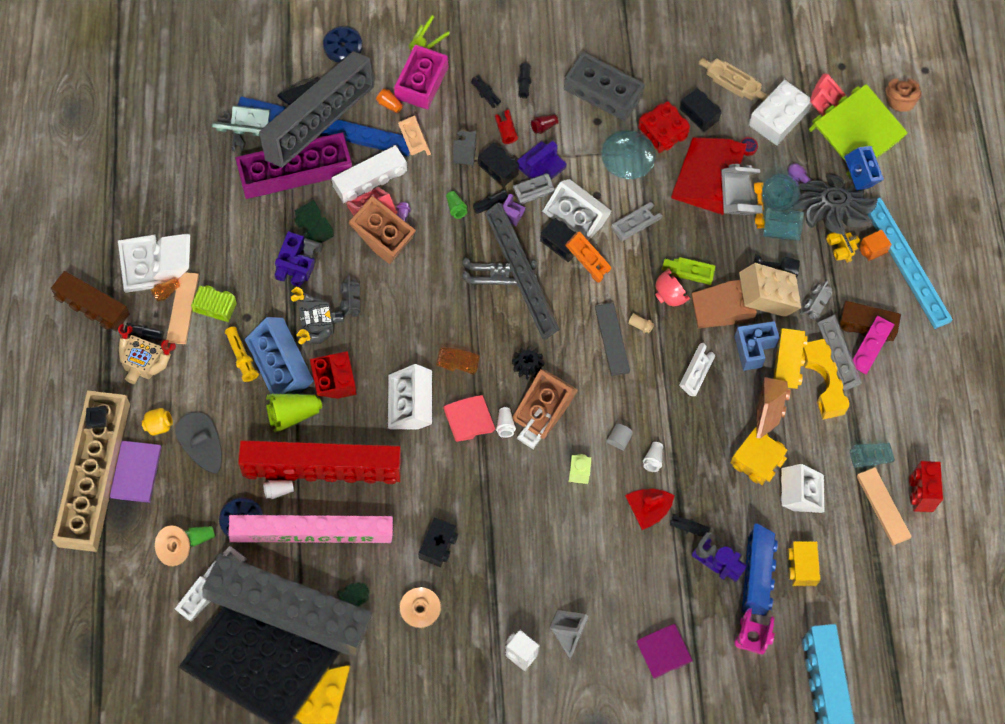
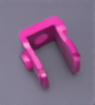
M749 609L744 617L741 618V629L739 636L736 637L735 646L763 655L768 645L773 643L775 619L771 616L767 626L750 621L752 609ZM756 632L759 640L751 642L748 639V633Z

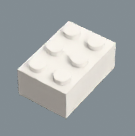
M784 80L752 113L749 126L777 146L809 112L811 98Z

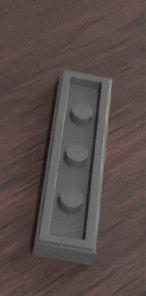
M614 303L596 305V316L611 376L630 373V368Z

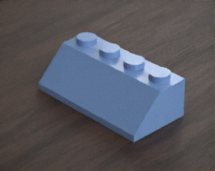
M266 317L245 338L270 394H299L314 382L284 318Z

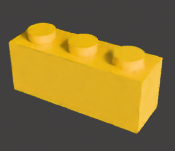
M781 328L779 330L773 379L787 381L788 388L798 389V385L802 384L803 377L800 374V367L804 366L805 355H802L803 347L807 345L808 337L805 336V331Z

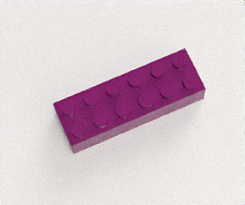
M343 133L314 139L283 168L266 161L263 151L235 157L245 199L331 180L332 177L352 168Z

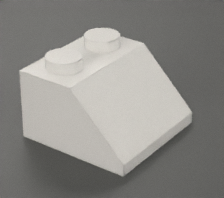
M190 234L161 237L157 243H154L152 247L154 260L151 264L153 279L175 283L189 269Z
M803 464L781 468L782 506L792 511L825 512L824 475Z

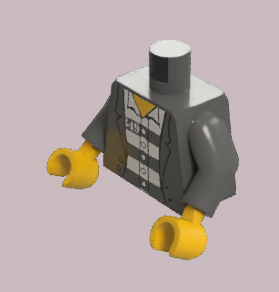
M295 287L291 291L296 294L291 296L293 302L300 299L298 304L302 329L296 334L297 337H301L298 341L299 344L302 345L305 342L321 344L334 333L332 323L344 322L342 311L331 312L329 302L305 294L299 287Z

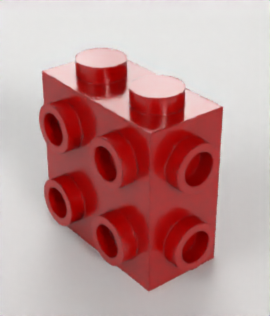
M667 101L664 104L657 105L651 112L644 113L639 118L638 129L655 149L661 153L664 150H670L677 142L684 141L688 137L690 125L685 118H682L677 108Z

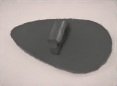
M193 412L186 414L176 425L175 434L178 442L198 466L208 472L218 473L222 464V452L213 421L203 413Z

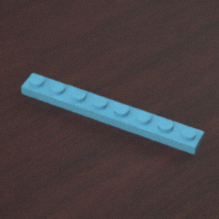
M881 197L878 198L876 208L867 214L872 219V224L877 231L883 230L892 245L889 253L933 328L936 329L951 323L952 317Z

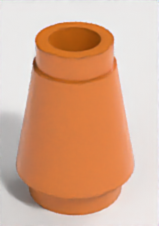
M385 88L381 90L376 98L378 104L395 113H399L403 108V104L395 95Z

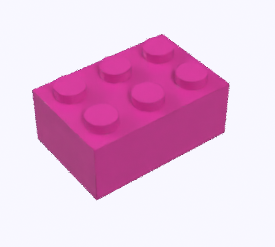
M414 45L394 86L395 97L400 101L428 110L448 69V56Z

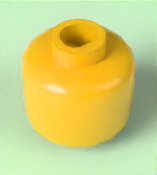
M163 408L146 412L144 420H142L144 431H148L153 436L168 432L173 425L170 412Z

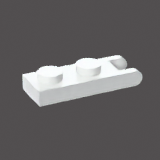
M704 343L699 344L679 385L689 396L697 395L715 357L713 352H709L707 355L704 353L707 347Z

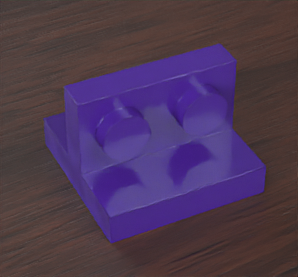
M543 141L539 142L517 160L519 169L530 180L546 173L549 174L552 180L566 168L567 164L557 155L558 145L554 141H551L548 145Z

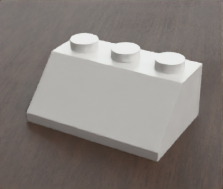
M568 179L559 183L542 212L552 219L556 218L559 221L565 222L572 231H580L589 241L604 225L612 211Z
M414 364L390 374L388 381V429H420L431 425L432 370Z

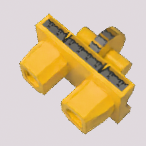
M832 232L827 235L826 240L830 246L835 244L839 246L833 252L836 261L845 259L846 263L852 261L851 257L855 255V250L858 249L856 244L860 241L859 236H852L851 232L847 234L846 232L845 234Z

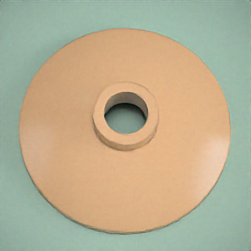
M167 526L160 530L155 540V551L159 560L168 566H177L186 560L190 550V542L186 532L178 526Z
M422 587L408 591L400 603V613L404 621L417 628H424L433 624L439 617L441 610L438 596L430 589ZM423 607L424 611L419 613L417 612V608Z

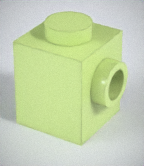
M584 454L572 455L569 482L588 484L591 457H587Z

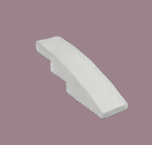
M231 546L223 554L241 562H245L247 559ZM214 561L203 577L200 576L175 608L189 621H192L211 602L203 599L202 587L216 561Z

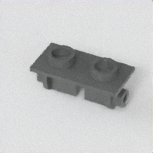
M348 276L340 285V293H342L340 309L343 311V318L348 313L353 317H357L360 313V300L353 299V297H360V284L355 279L350 281V276Z

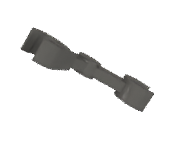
M224 111L226 119H222L218 115V122L231 123L228 112ZM231 130L233 134L232 151L235 152V146L238 145L241 147V152H243L244 143L240 134L234 133V130Z

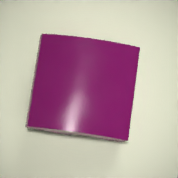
M676 624L660 629L636 641L654 679L693 662Z

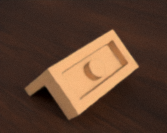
M413 116L399 122L398 124L410 154L414 155L425 150L427 155H431L416 117Z

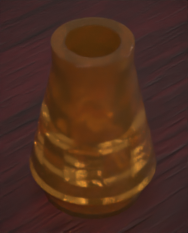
M173 277L172 279L155 284L151 292L154 298L160 302L161 300L165 301L181 286L179 281Z

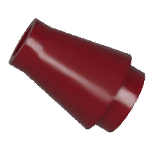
M555 114L535 117L534 120H531V128L535 134H542L559 123L558 117Z

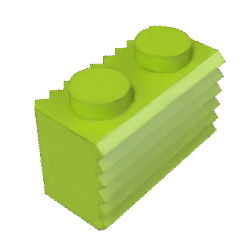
M199 286L191 307L195 313L229 323L237 303L235 296L228 291L219 292L211 286Z

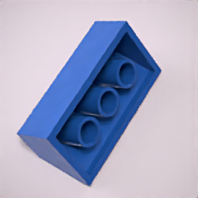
M754 524L748 535L747 567L744 576L741 612L746 613L749 609H752L751 614L766 616L773 606L770 590L773 591L775 579L771 577L772 571H775L776 559H773V553L777 551L778 540H775L774 532L759 524Z

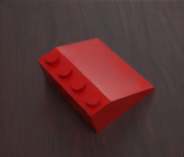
M693 138L671 199L723 215L721 169L729 168L731 164L741 165L747 144L731 139Z

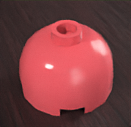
M667 269L656 280L655 287L657 293L655 295L661 303L665 302L672 307L680 306L690 300V297L688 295L683 296L686 293L674 275L672 277L669 276L672 272L670 269Z

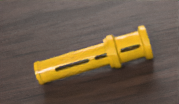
M227 328L225 334L236 356V366L241 370L242 380L244 382L255 380L259 373L254 369L252 357L246 353L237 328Z

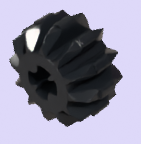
M528 346L525 351L521 347L520 353H514L515 359H512L513 371L519 372V377L526 375L527 380L529 375L536 378L537 373H539L545 363L542 360L543 355L542 353L537 354V348L531 351L530 346Z

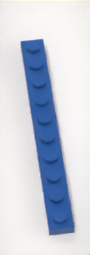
M241 97L237 105L270 110L268 123L287 108ZM336 120L320 134L321 136H330L343 133L346 142L383 151L396 145L402 155L409 157L410 154L403 135L341 120Z

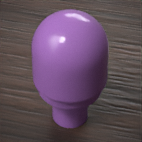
M799 164L789 166L788 174L795 181H802L803 183L811 181L806 175V170Z

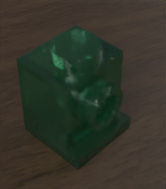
M358 582L356 584H349L345 587L344 592L338 590L336 593L339 600L359 607L369 601L368 593L370 591L364 582L361 584Z

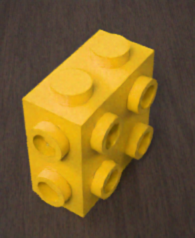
M755 427L733 455L730 463L733 464L737 471L747 474L751 481L763 486L766 480L770 482L776 474L774 471L776 467L779 466L781 468L787 460L785 455L788 450L781 442L771 439L768 434L760 439L756 438Z

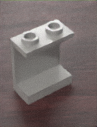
M731 164L729 168L721 169L724 214L749 216L763 213L762 206L751 205L749 175L760 173V169H754L751 165L740 167V164Z

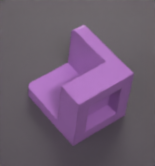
M509 194L503 204V208L510 223L517 226L525 212V207L513 202V195Z

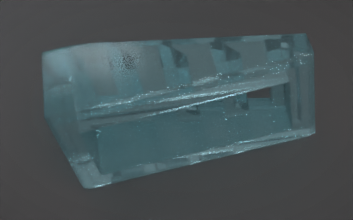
M890 443L859 444L850 450L854 468L895 461Z

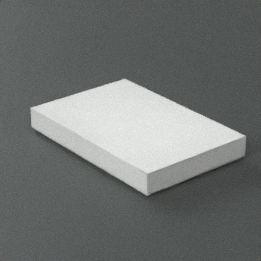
M155 235L118 240L125 293L163 287L161 280L153 279V271H151V264L154 260L152 247L154 243H157Z

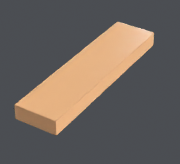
M185 272L178 279L166 339L169 340V343H187L193 312L191 304L196 295L199 274Z
M876 468L858 474L856 477L892 546L909 540L912 536Z

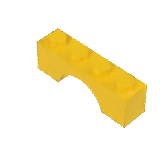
M825 339L807 342L802 352V355H805L804 367L818 372L826 383V391L820 395L817 401L822 419L845 415L849 407V400L847 396H844L842 380L838 379L836 363L832 362L830 346L826 345Z

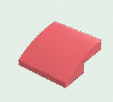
M823 74L813 90L810 103L824 116L826 114L825 111L832 105L836 107L839 105L838 101L847 95L828 74Z
M483 395L466 398L443 407L456 442L473 439L476 435L493 433L495 430Z

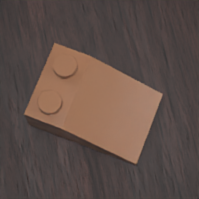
M373 196L349 221L351 227L368 246L388 264L393 262L411 241L416 232L414 228Z
M741 280L729 281L691 294L698 328L754 322L757 314L756 309L744 306Z
M540 369L516 410L513 421L525 428L532 418L535 421L528 430L536 435L540 434V438L545 439L570 405L578 389L547 370ZM539 408H541L543 414L540 413L539 416L535 418L534 414L537 412ZM547 413L550 414V415H552V418H551L550 421H549V418L546 417ZM549 421V423H548L547 427L545 428L544 432L541 434L540 431L543 429V427H544V426L546 425V423Z
M764 377L756 410V438H762L780 424L781 417H785L786 406H784L785 400L789 401L791 389H788L787 381Z

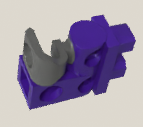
M288 231L278 258L275 261V279L283 282L286 276L290 275L293 276L291 284L301 287L304 281H308L315 265V260L313 259L314 251L322 252V244ZM304 249V254L300 255L301 250L303 251Z
M707 532L692 556L715 573L720 574L719 577L724 580L728 576L734 582H737L747 567L746 564L739 560L741 554L737 551L734 554L733 550L729 547L716 549L715 545L711 546V533Z

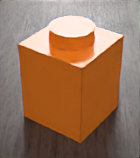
M883 230L864 237L859 247L861 254L866 256L868 261H871L888 253L892 244Z

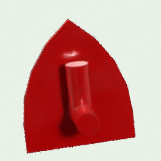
M641 489L625 495L642 530L655 525L667 515L675 496L658 489Z

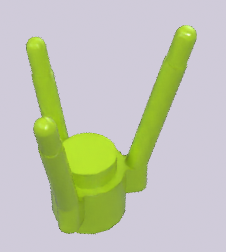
M431 15L424 27L420 25L409 44V49L412 51L414 45L430 49L448 36L450 32L447 31L426 46L427 41L422 36L434 18Z

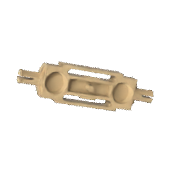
M704 58L700 60L699 65L707 68L706 75L712 77L715 83L742 98L745 96L750 100L758 97L763 101L769 96L761 91L762 84L755 81V78L729 63L722 62L717 58L712 63Z

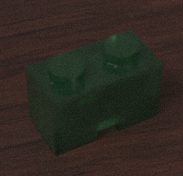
M314 200L294 210L296 216L294 221L298 228L303 229L305 238L323 243L334 237L333 228L325 217L322 218L320 216L321 210Z

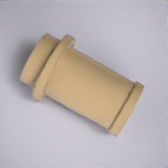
M636 314L631 316L628 323L642 330L644 334H649L654 326L652 320H646Z

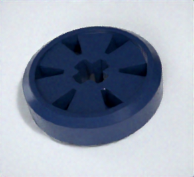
M336 27L330 30L324 37V52L330 60L340 63L353 51L361 53V36L350 27Z
M243 497L229 501L222 508L219 515V524L225 536L229 538L230 515H263V512L254 500Z

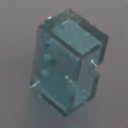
M767 208L763 237L800 241L804 212L789 210V213H783L782 209Z

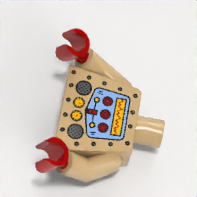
M124 324L118 327V332L122 335L119 340V356L124 369L128 371L125 378L127 382L136 384L139 376L150 379L153 375L158 374L167 367L171 356L170 351L176 349L175 343H172L170 348H168L169 340H164L161 346L133 335L129 338L128 334L132 332V326L129 325L127 327V332L123 330Z

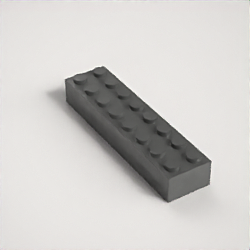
M353 51L262 128L259 134L265 160L283 168L374 88L370 58Z
M219 554L202 587L203 599L354 658L371 623L372 612L223 554Z

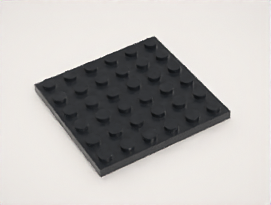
M223 606L179 667L269 724H291L341 652Z

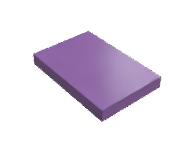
M130 441L121 442L110 493L111 498L151 502L162 449L161 445Z

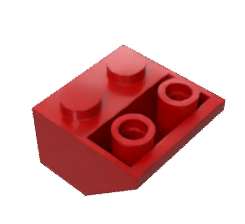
M348 351L310 359L317 396L339 399L357 395Z

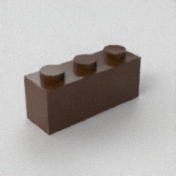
M845 300L841 309L839 324L845 332L860 333L866 337L878 315L895 324L886 339V342L894 341L898 334L901 314Z

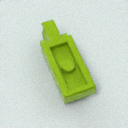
M679 257V259H674V261L664 259L662 270L670 269L672 272L670 275L711 285L716 266Z

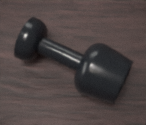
M755 254L753 264L758 263L796 274L797 279L800 260L783 257L780 263L762 261L761 256Z

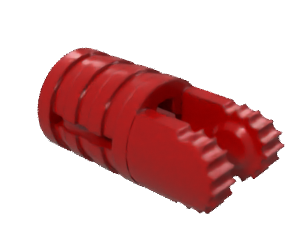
M505 110V121H502L498 114L495 115L502 142L504 144H512L517 141L518 136L510 111Z

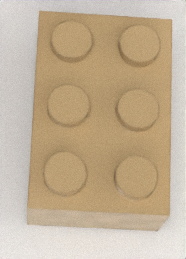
M754 263L739 272L744 306L783 317L801 309L796 274Z

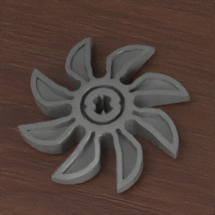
M826 174L830 187L825 182L818 180L800 184L799 188L806 191V193L796 198L793 209H808L806 222L809 227L813 228L818 221L826 218L825 226L827 229L837 234H845L842 221L846 226L856 228L872 224V219L865 215L871 213L876 208L878 198H863L865 189L856 190L855 185L845 189L846 182L841 177L832 174Z

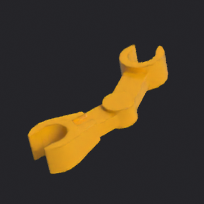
M762 182L754 183V190L758 198L757 205L762 206L763 211L762 193H764V185ZM763 213L756 214L755 224H757V229L765 228Z

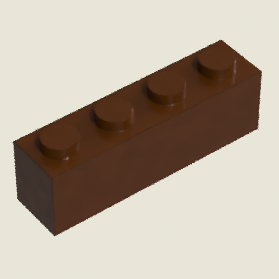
M66 271L60 275L51 287L54 294L53 297L58 302H65L74 311L85 313L84 315L91 321L97 320L107 330L112 329L117 332L118 327L130 315L127 306Z

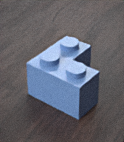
M775 321L737 328L734 337L743 371L762 368L765 361L763 350L776 348L779 335Z

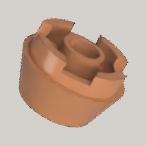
M899 78L892 79L885 90L889 107L902 112L912 110L922 95L919 83L912 79H908V81H898Z

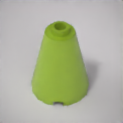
M271 393L266 396V400L270 399V404L266 405L270 425L276 427L273 430L274 432H280L319 414V409H322L321 399L317 398L315 394Z

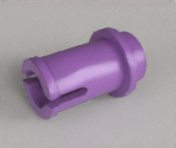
M401 202L396 207L397 216L406 222L411 209L409 204Z

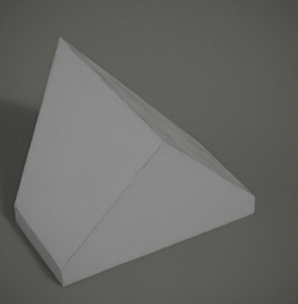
M557 610L550 629L571 660L586 626L588 615Z

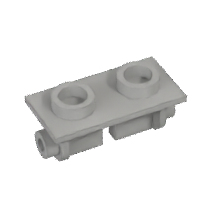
M828 281L814 285L811 289V296L802 305L801 315L808 313L809 318L813 320L819 317L824 308L819 302L825 305L832 295V288L826 286Z

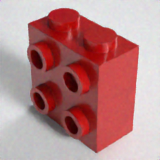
M920 461L918 466L914 468L913 473L909 475V486H912L910 504L913 505L914 512H934L942 502L941 462Z

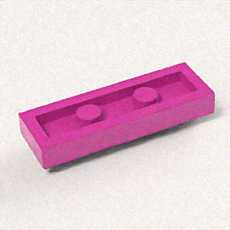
M877 315L853 358L858 371L867 375L895 324Z

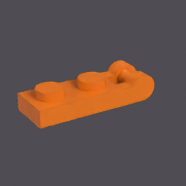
M580 231L576 232L565 244L596 282H601L604 278L603 275L609 273L612 269Z

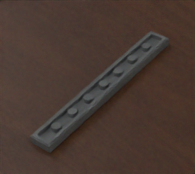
M496 203L485 212V215L507 263H510L511 272L542 339L547 340L559 331L560 328L502 204Z

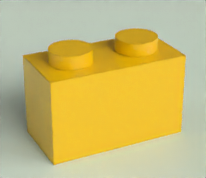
M793 541L790 548L787 549V559L791 560L788 576L789 580H792V586H817L820 582L817 542Z

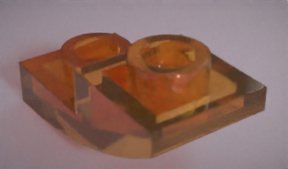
M441 347L436 365L450 371H454L457 368L474 375L477 372L480 356L463 350Z

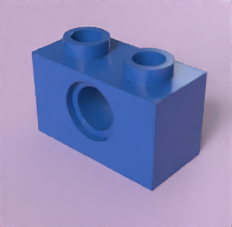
M872 146L858 147L844 156L856 190L869 189L884 180Z

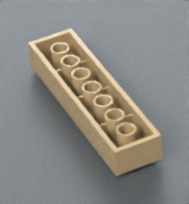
M87 391L52 539L57 547L92 552L98 551L130 408V402L126 395ZM106 406L107 427L87 429L86 408Z

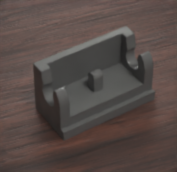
M459 131L457 136H464L466 139L463 141L454 140V163L474 165L476 131Z

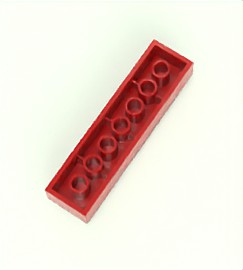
M240 441L238 464L242 476L247 479L265 477L268 480L285 478L292 481L305 479L311 482L323 479L327 482L344 480L348 483L364 481L369 484L376 483V481L395 484L401 480L402 459L400 446Z

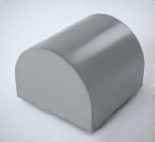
M616 424L606 443L624 451L633 432L625 425Z

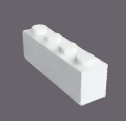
M395 145L332 177L333 188L343 203L352 201L357 196L370 192L378 185H384L390 179L403 175L407 171V161Z

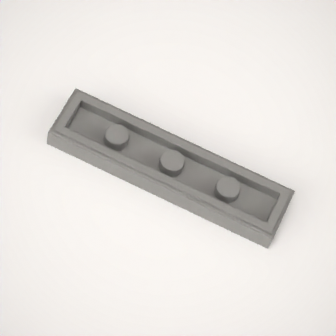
M833 315L817 322L826 345L830 346L832 362L836 363L838 379L842 380L843 390L846 391L862 384L837 316Z

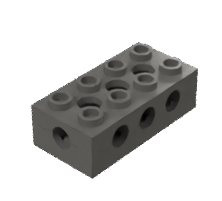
M584 52L571 68L564 82L565 91L625 122L643 97L645 87L644 83Z

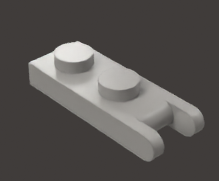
M652 202L612 224L611 228L621 242L663 217L661 213L655 216L651 213L650 209L654 207Z

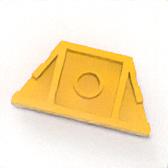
M350 666L328 670L295 719L301 724H336Z

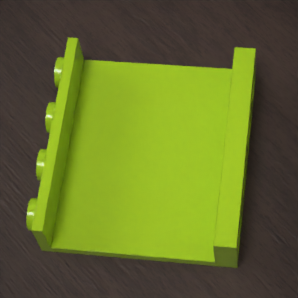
M865 84L861 88L859 86L851 92V96H844L838 101L839 105L836 107L834 105L829 107L823 117L821 115L817 116L812 121L813 125L809 129L812 132L817 128L844 161V156L858 147L872 146L877 159L908 134L871 88ZM848 171L846 174L851 179L850 171Z

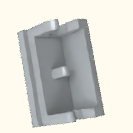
M547 173L513 185L519 205L552 194L555 191L550 176Z

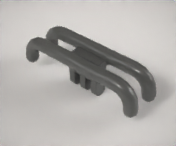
M468 258L463 259L464 267L469 270L490 271V277L470 276L467 271L463 272V280L467 283L517 285L515 278H509V272H511L510 263H471ZM536 260L530 262L532 270L537 267L538 263Z

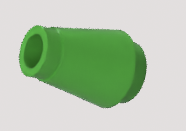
M455 191L447 193L446 198L450 214L456 219L464 217L467 214V205Z
M212 526L192 527L185 530L192 547L215 538Z

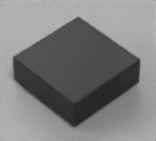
M106 406L86 408L87 429L107 427Z

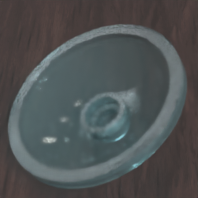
M625 130L616 132L607 138L603 144L601 156L604 166L613 175L624 179H635L644 176L652 169L656 152L654 145L645 135L636 131Z

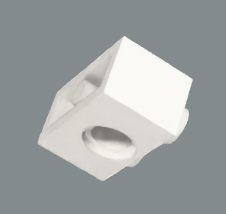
M520 630L516 635L513 633L506 641V657L526 671L538 656L539 645Z

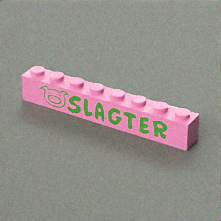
M229 516V542L391 543L393 536L392 516Z

